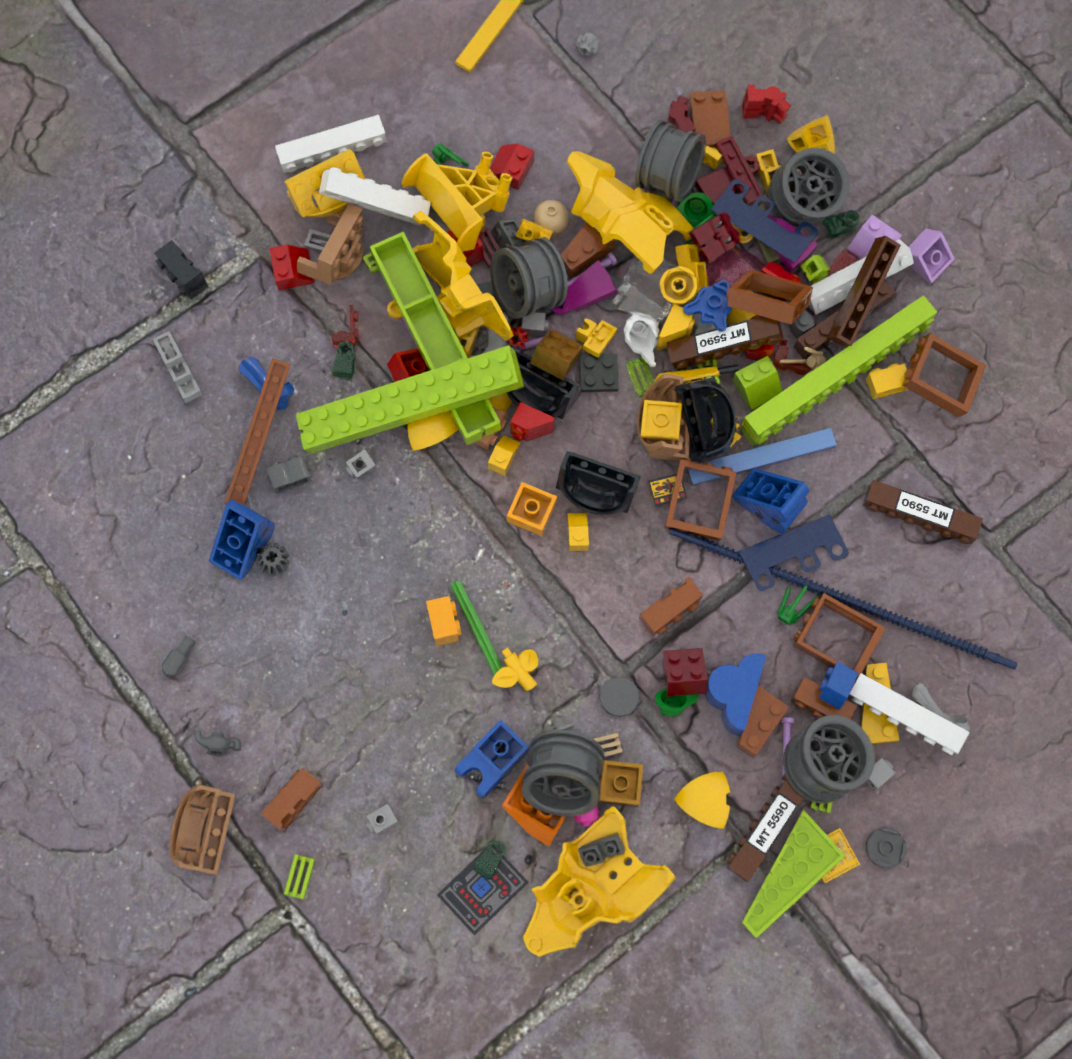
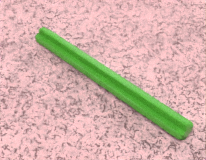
M455 581L450 587L495 675L503 666L461 581Z

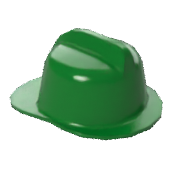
M696 192L687 196L676 209L695 228L711 214L713 204L709 196Z
M665 688L656 693L655 702L659 706L662 716L677 717L683 713L685 708L697 702L699 694L667 696Z

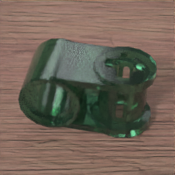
M848 210L827 217L822 221V224L827 228L828 238L835 239L855 231L860 217L856 211ZM850 219L854 223H849L846 220Z
M342 341L337 346L336 358L333 364L334 377L353 378L356 352L353 344L349 341Z
M498 840L490 842L472 870L490 880L505 853L504 844ZM497 844H500V850H502V853H496V855H493V850L491 849V846H496Z

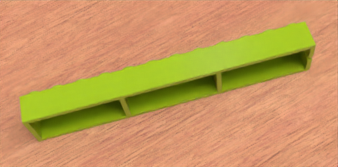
M404 232L370 246L371 255L429 371L468 359ZM488 398L449 410L466 445L482 439V434H485L487 437L501 430V422Z
M923 295L854 342L852 346H848L744 417L740 431L753 447L756 444L762 445L769 439L768 436L772 433L774 435L778 434L784 429V425L787 423L791 425L798 419L800 414L804 413L805 415L813 409V405L826 401L829 394L832 392L833 394L838 393L843 388L842 385L845 383L851 384L858 378V374L861 372L863 374L867 373L874 363L880 364L887 358L886 355L890 352L892 354L896 353L901 349L902 344L905 342L909 344L916 338L915 335L918 333L923 334L929 330L938 312Z
M508 345L297 413L296 419L299 430L303 432L300 434L303 449L313 454L524 387L515 350Z

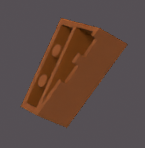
M586 222L561 254L568 277L571 279L613 251L616 240L612 239L607 244H602L601 234L595 227Z
M687 577L685 583L678 588H673L668 595L643 611L639 619L652 636L657 633L661 635L668 630L667 626L672 622L677 624L684 618L683 614L688 611L689 613L695 611L699 607L698 604L703 594L692 579Z
M758 685L745 731L739 736L736 747L754 758L790 707Z
M304 768L294 772L290 778L291 781L280 789L277 796L260 813L283 832L288 829L323 786L320 781Z

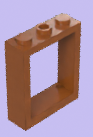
M750 269L728 289L726 298H728L727 306L792 325L810 305L813 287ZM753 289L759 292L791 300V302L787 303L784 301L752 293L747 290Z
M932 333L921 337L916 344V352L910 358V367L904 373L902 386L957 417L968 413L986 365ZM930 347L969 369L958 400L918 379Z
M691 458L680 459L664 529L671 530V528H675L689 534L692 533L695 536L720 541L723 537L737 472L732 471L730 467H713L714 464L703 462L702 464L695 463V461H691ZM684 468L728 478L717 530L673 520Z
M823 593L820 598H815L811 606L814 608L812 613H807L802 622L805 626L802 631L798 629L793 638L796 641L794 647L833 668L835 666L836 660L803 642L824 605L872 632L852 669L858 672L857 680L886 628Z

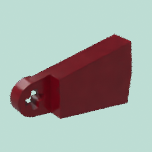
M745 157L746 163L749 165L753 164V169L750 167L749 169L754 176L758 172L759 162L755 157ZM724 167L697 179L695 187L698 192L709 196L714 205L733 179L727 167ZM733 185L732 191L735 194H737L739 190L736 187V185Z

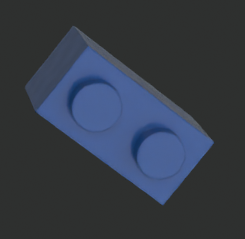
M837 661L833 668H828L824 676L827 680L824 679L819 687L821 693L818 698L840 710L850 694L858 672Z

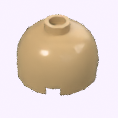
M546 200L536 207L533 214V223L553 231L551 237H557L562 235L568 227L569 213L561 202Z

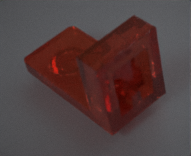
M843 249L831 265V270L828 272L827 277L861 259L847 249Z
M349 305L350 333L339 331L336 334H332L334 348L356 346V340H359V329L355 328V322H358V311H354L353 305Z
M787 340L779 341L773 365L781 370H792L799 375L810 372V367L805 363H780V360L788 359L786 357L789 347H786Z

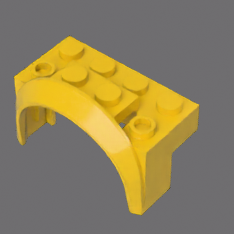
M351 149L284 181L288 189L286 191L294 209L302 218L305 216L311 218L326 217L346 209L349 203L319 194V191L316 190L320 188L323 172L331 167L339 168L341 172L346 174H357L358 178L365 179L356 156ZM312 195H313V197H314V199H315V202H316L318 208L315 206V204H314V202H313V200H312V198H311Z

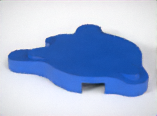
M722 280L713 284V286H704L698 292L696 299L683 307L684 314L694 315L699 313L701 314V323L713 324L719 332L725 331L727 328L726 317L732 310V307L727 306L728 298H726L730 284Z

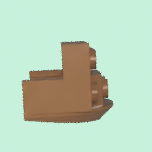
M349 203L344 212L340 211L327 216L326 223L332 225L335 229L322 250L318 263L299 257L297 260V273L332 285L333 281L341 280L352 274L360 265L363 257V243L361 240L364 230L362 227L364 221L362 216L363 208ZM351 241L352 246H351L350 250L348 251V248H349L348 243Z
M663 374L649 385L640 402L637 415V430L644 448L648 451V457L674 462L689 458V433L683 406L681 410L679 441L641 438L644 400L682 403L680 393H676L675 386L683 384V377Z
M203 785L193 786L184 794L177 808L170 835L169 850L170 857L175 864L174 867L217 875L235 794ZM192 805H195V806L205 807L206 810H204V809H199V808H194V807H191V806H192ZM206 816H208V817H207V821H206V826H205L204 834H203V838H202V843H201V845H200V840H201V835H202V831H203L205 819H206ZM182 848L192 849V850H196V851L193 852V851L183 850Z

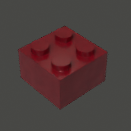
M702 648L663 651L662 666L667 696L707 693L708 678Z

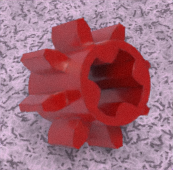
M522 326L518 330L514 327L511 328L513 337L509 339L510 342L507 344H512L516 349H518L519 345L522 349L525 348L526 345L524 343L530 341L527 338L529 331H523ZM518 335V337L521 338V341H518V338H516L515 336Z

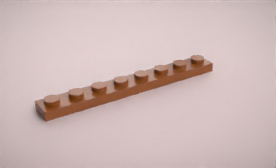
M274 358L271 360L224 504L234 499L245 505L291 366L289 363Z

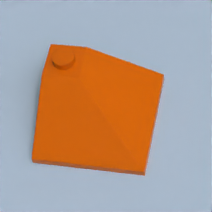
M527 763L501 807L533 838L550 847L566 816L545 813L526 801L522 794L524 774L529 768Z

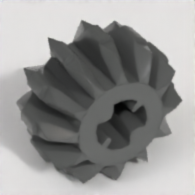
M268 543L267 549L264 547L260 548L263 553L257 554V557L260 559L257 561V565L261 566L260 570L262 572L267 570L268 575H271L273 571L276 575H279L278 570L285 571L286 568L283 565H289L290 562L287 558L290 555L288 552H285L286 548L284 546L279 548V544L275 543L272 547ZM272 556L276 557L275 562H271Z

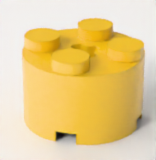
M678 266L667 270L660 280V290L669 305L673 306L675 304L684 307L696 299L699 292V283L690 269ZM683 285L682 289L677 290V286Z

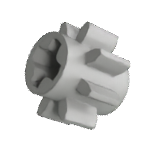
M585 33L584 37L579 35L576 47H578V51L582 55L589 56L591 52L596 53L599 42L596 41L595 35Z

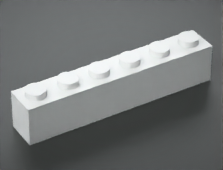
M376 115L279 144L275 148L283 172L286 173L294 172L302 167H311L315 163L330 159L348 149H351L353 152H360L372 146H380L387 141L380 117Z
M331 167L323 172L319 194L419 226L422 224H418L413 219V215L421 210L428 216L431 203L425 200L423 196H412L405 190L397 191L392 189L390 185H379L372 179L358 178L357 174H346L341 172V169Z
M900 239L896 242L901 244L885 278L914 264L910 248ZM866 257L811 285L813 291L808 307L817 315L845 300Z
M860 674L850 692L853 702L861 706L865 703L871 707L869 709L871 712L879 716L881 713L888 716L887 720L897 726L899 723L905 725L906 731L915 736L917 733L925 736L924 741L932 745L937 743L943 746L941 750L950 755L954 753L959 754L970 734L965 729L863 674Z

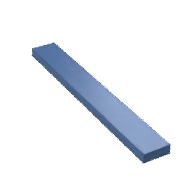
M831 428L706 462L714 464L713 467L717 468L722 466L730 467L732 471L738 474L753 470L754 468L834 448L837 444ZM687 469L692 486L724 478Z

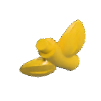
M508 647L501 651L505 656L504 661L507 666L500 668L496 672L492 684L501 688H511L518 681L526 692L535 687L537 682L528 672H532L538 666L536 652L527 649L517 656L515 652L511 653Z

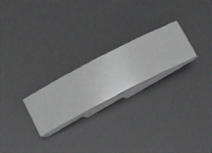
M170 331L154 338L153 341L185 403L202 396Z

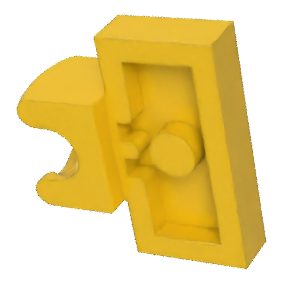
M586 318L584 319L583 329L578 328L575 337L578 341L584 343V351L599 358L616 335L618 328L603 320L597 326V323Z

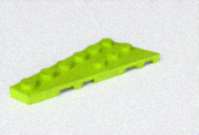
M804 810L742 921L743 925L755 938L762 934L846 856Z

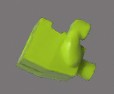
M813 255L801 264L802 270L813 284L825 279L831 270L820 255Z

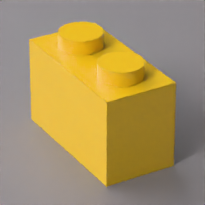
M895 363L889 365L886 369L876 368L870 371L866 382L872 399L908 390L902 386L904 373L907 370L905 363L901 365Z

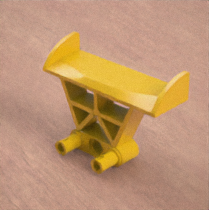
M482 152L480 163L475 167V170L438 165L426 153L409 167L401 185L403 187L415 186L422 196L431 202V207L458 238L457 244L462 252L474 250L483 223V219L480 216L490 209L496 212H503L505 210L510 195L508 189L512 177L509 174L503 173L500 176V181L489 168L493 159V155L489 152Z

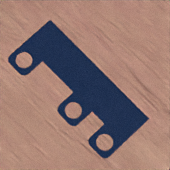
M734 179L711 210L717 214L722 212L728 213L731 223L791 261L796 262L817 234V228L807 222H802L794 233L788 231L767 217L775 207L774 201L761 195L750 207L741 201L749 191V186L739 179ZM741 184L744 187L743 193L735 194L732 191L733 185ZM766 200L770 203V208L763 211L759 209L758 203ZM803 227H810L812 235L804 237L801 235L800 230Z
M830 514L739 551L757 589L760 591L774 587L775 580L769 568L797 556L803 570L810 572L821 566L814 551L818 547L825 545L833 560L842 559L849 554ZM835 544L841 545L843 547V554L840 556L834 555L832 546ZM806 556L814 557L815 565L813 567H807L804 564ZM762 574L767 575L770 579L769 585H760L758 577Z

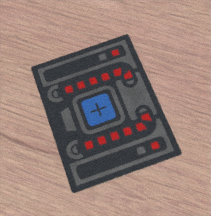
M490 843L438 893V897L475 935L528 884V881Z

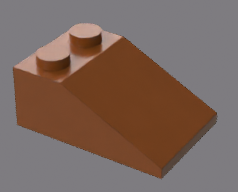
M725 90L689 92V117L696 129L695 132L705 135L706 146L716 147V142L730 137Z

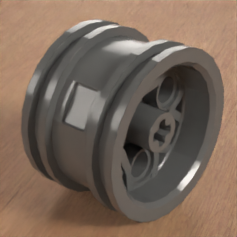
M663 120L657 121L647 135L639 155L635 176L637 187L645 188V190L650 192L656 189L666 193L667 198H675L676 201L682 202L690 194L701 170L706 150L705 135L697 134L692 130L686 133L677 130L672 123H667Z
M822 148L804 149L783 163L772 175L768 195L769 199L775 202L773 211L779 218L792 226L799 227L802 222H807L813 226L823 221L826 217L831 216L843 206L850 189L849 174L844 163L832 152ZM796 169H799L801 171L802 176H799L796 173ZM824 184L827 185V190H828V191H826V190L824 189V186H823ZM798 200L803 202L804 207L798 204ZM821 202L823 210H820L816 203Z
M537 238L525 242L522 247L511 245L494 252L490 265L491 282L495 296L507 315L518 319L533 314L536 309L549 310L559 307L564 303L568 290L567 273L561 255L551 241L546 238Z
M827 715L817 719L806 729L791 738L783 753L784 773L788 782L798 794L816 803L836 801L848 792L860 787L871 776L875 764L873 745L865 731L854 721L838 715Z
M550 730L538 734L529 744L527 755L529 768L524 774L522 784L524 798L536 809L557 816H578L592 811L599 803L601 784L598 778L603 772L605 758L603 748L593 738L576 731Z

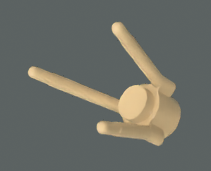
M804 347V350L812 353L807 359L780 360V363H807L811 369L815 370L826 362V358L822 351L818 352Z

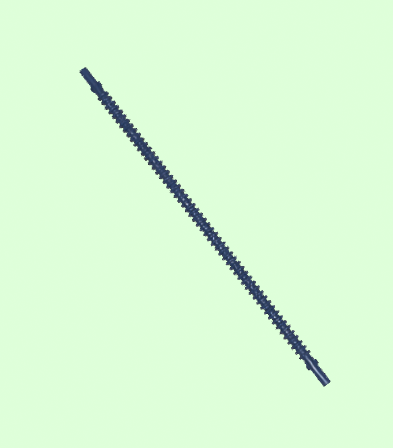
M671 528L670 535L686 540L687 543L696 544L698 548L702 546L703 550L707 548L708 552L712 550L713 554L717 552L718 556L722 554L724 558L726 556L729 557V560L732 558L734 562L739 561V564L744 563V566H746L739 551L734 552V549L729 550V547L724 548V545L719 546V543L714 544V541L709 542L708 539L704 540L703 537L699 538L692 533L689 534L679 529ZM776 565L769 568L772 576L780 577L781 580L785 579L787 583L791 581L792 585L796 583L797 587L801 585L802 589L804 586H807V591L811 589L813 593L815 591L818 592V595L825 593L839 602H844V605L849 604V607L859 608L860 612L864 610L866 614L869 612L871 616L875 614L876 618L880 616L881 620L886 619V622L897 623V626L902 625V628L907 627V630L918 631V634L923 633L924 637L928 635L929 639L933 637L934 641L938 639L940 643L943 641L945 645L955 646V649L961 648V651L966 650V653L976 654L977 658L981 656L983 660L986 658L995 664L999 663L1014 670L1017 667V662L1002 657L998 653L989 652L987 648L984 650L982 646L979 648L977 644L972 645V642L967 643L966 640L961 641V638L956 639V636L951 637V634L940 633L939 629L935 631L934 627L930 629L929 625L925 627L924 623L920 625L918 621L915 623L913 619L903 618V615L897 616V613L892 614V611L882 610L881 606L877 608L875 604L872 606L870 602L866 604L865 600L861 602L860 598L856 600L855 596L851 598L849 594L844 595V592L839 593V590L829 589V586L818 585V582L808 581L807 577L803 579L802 575L798 577L796 573L793 575L791 571L787 573L786 569L782 571L781 567L777 569Z

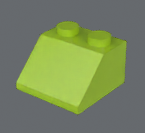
M768 356L735 372L732 380L751 411L762 406L783 391L777 370Z

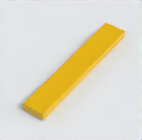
M501 0L455 61L456 65L471 73L524 0Z

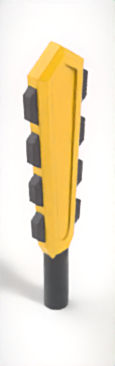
M739 364L725 367H712L709 365L703 368L693 367L690 370H669L659 373L654 381L663 374L683 377V383L705 379L708 376L717 377L722 374L739 371Z

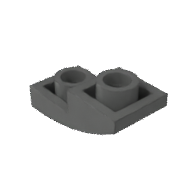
M614 833L580 847L578 851L585 867L604 863L605 858L624 854L625 848L619 834Z

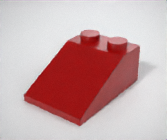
M418 348L397 352L387 363L395 382L429 371Z

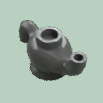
M194 731L195 740L208 749L206 752L208 755H226L225 751L229 747H232L234 751L241 750V742L238 738L227 739L224 737V733L213 732L212 736L203 738L201 731Z

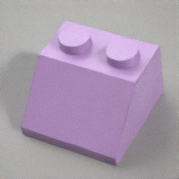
M871 215L855 236L847 251L861 260L867 257L876 238L887 236L897 241L902 235L874 215Z
M925 229L908 246L914 264L909 267L929 283H933L955 259L941 231Z

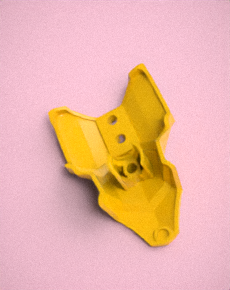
M580 151L571 152L567 159V164L580 185V192L571 213L580 216L589 225L595 227L601 234L602 244H607L612 239L620 240L643 262V269L649 274H653L663 262L666 236L673 230H677L684 235L686 241L692 239L688 231L694 228L666 197L645 193L640 187L633 190L615 178V170L611 164Z
M421 210L414 214L413 219L418 224H425L434 232V238L432 243L417 245L412 249L422 269L440 286L441 293L437 298L456 336L461 338L485 326L505 341L512 338V330L498 303L491 294H482L469 274L472 268L466 263V257L456 241Z
M612 806L580 837L572 842L563 843V851L559 857L557 871L542 886L531 889L537 902L533 917L523 936L525 945L531 953L538 957L568 948H576L582 938L581 933L601 921L618 924L622 921L632 922L637 919L662 895L675 880L676 876L665 865L641 863L629 849L625 818L616 807ZM618 833L625 848L624 854L605 858L604 863L585 867L578 849L596 839ZM628 859H632V864L630 866H626V861ZM617 873V878L612 880L611 875Z

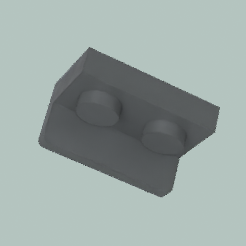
M516 218L498 221L491 230V234L499 248L511 245L522 247L527 242L515 235L520 227Z

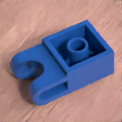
M500 720L455 767V773L459 776H465L472 770H480L483 774V780L476 791L480 798H484L528 754L529 747ZM502 745L504 747L506 745V751L499 754V746Z

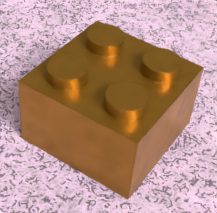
M550 329L536 346L530 364L564 380L576 365L583 345L579 344L576 340L562 335L558 331Z
M604 760L600 780L599 803L638 807L641 797L643 764Z

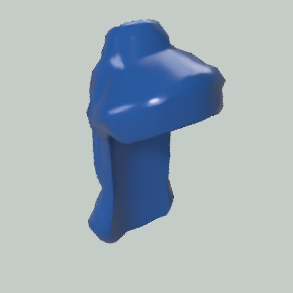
M249 357L241 362L239 372L251 381L261 393L267 373L260 366L258 359ZM290 382L284 384L276 409L282 410L288 407L289 398L294 392V387Z

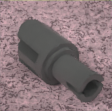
M185 636L178 648L170 651L162 664V671L166 677L174 678L181 672L188 661L187 654L196 643L192 638Z

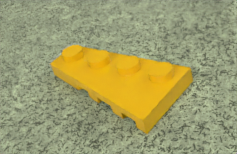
M887 663L866 665L865 676L891 689ZM864 703L862 705L863 712L860 727L868 735L871 743L899 741L897 725L888 721V716L881 713L879 716L869 710L871 707Z

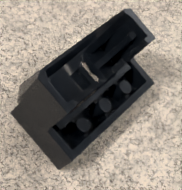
M514 347L524 387L506 392L508 397L517 407L521 402L552 417L563 419L579 398L583 386L567 377L562 380L530 364L532 357ZM526 382H529L530 384H532V385H534L535 387L541 389L542 391L546 392L547 394L551 395L552 397L547 396V395H544V394H542V393L536 391V390L533 389L530 385H528Z
M715 377L675 386L676 393H680L692 446L691 461L705 460L731 452L730 445L736 432L735 409L728 393L722 386L716 383ZM706 402L708 403V405H709V407H710V409H711V412H712V416H713V423H714L713 431H712V425H711L710 419H709L708 406H707ZM726 433L723 436H716L717 434Z
M567 451L560 467L556 489L561 490L563 495L572 504L583 511L598 515H612L620 512L628 514L641 476ZM578 482L575 492H573L575 484ZM583 482L596 485L598 487L610 490L611 492L597 490L586 485Z

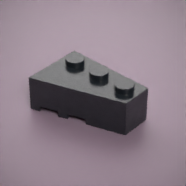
M172 240L154 253L157 258L156 264L161 270L165 268L168 272L166 274L172 283L176 282L179 285L177 288L183 296L187 295L192 300L208 288L201 270H197L193 266L194 263L187 259L184 252Z

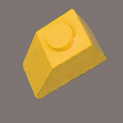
M503 435L488 461V469L506 476L521 442Z
M567 513L569 551H588L587 513Z

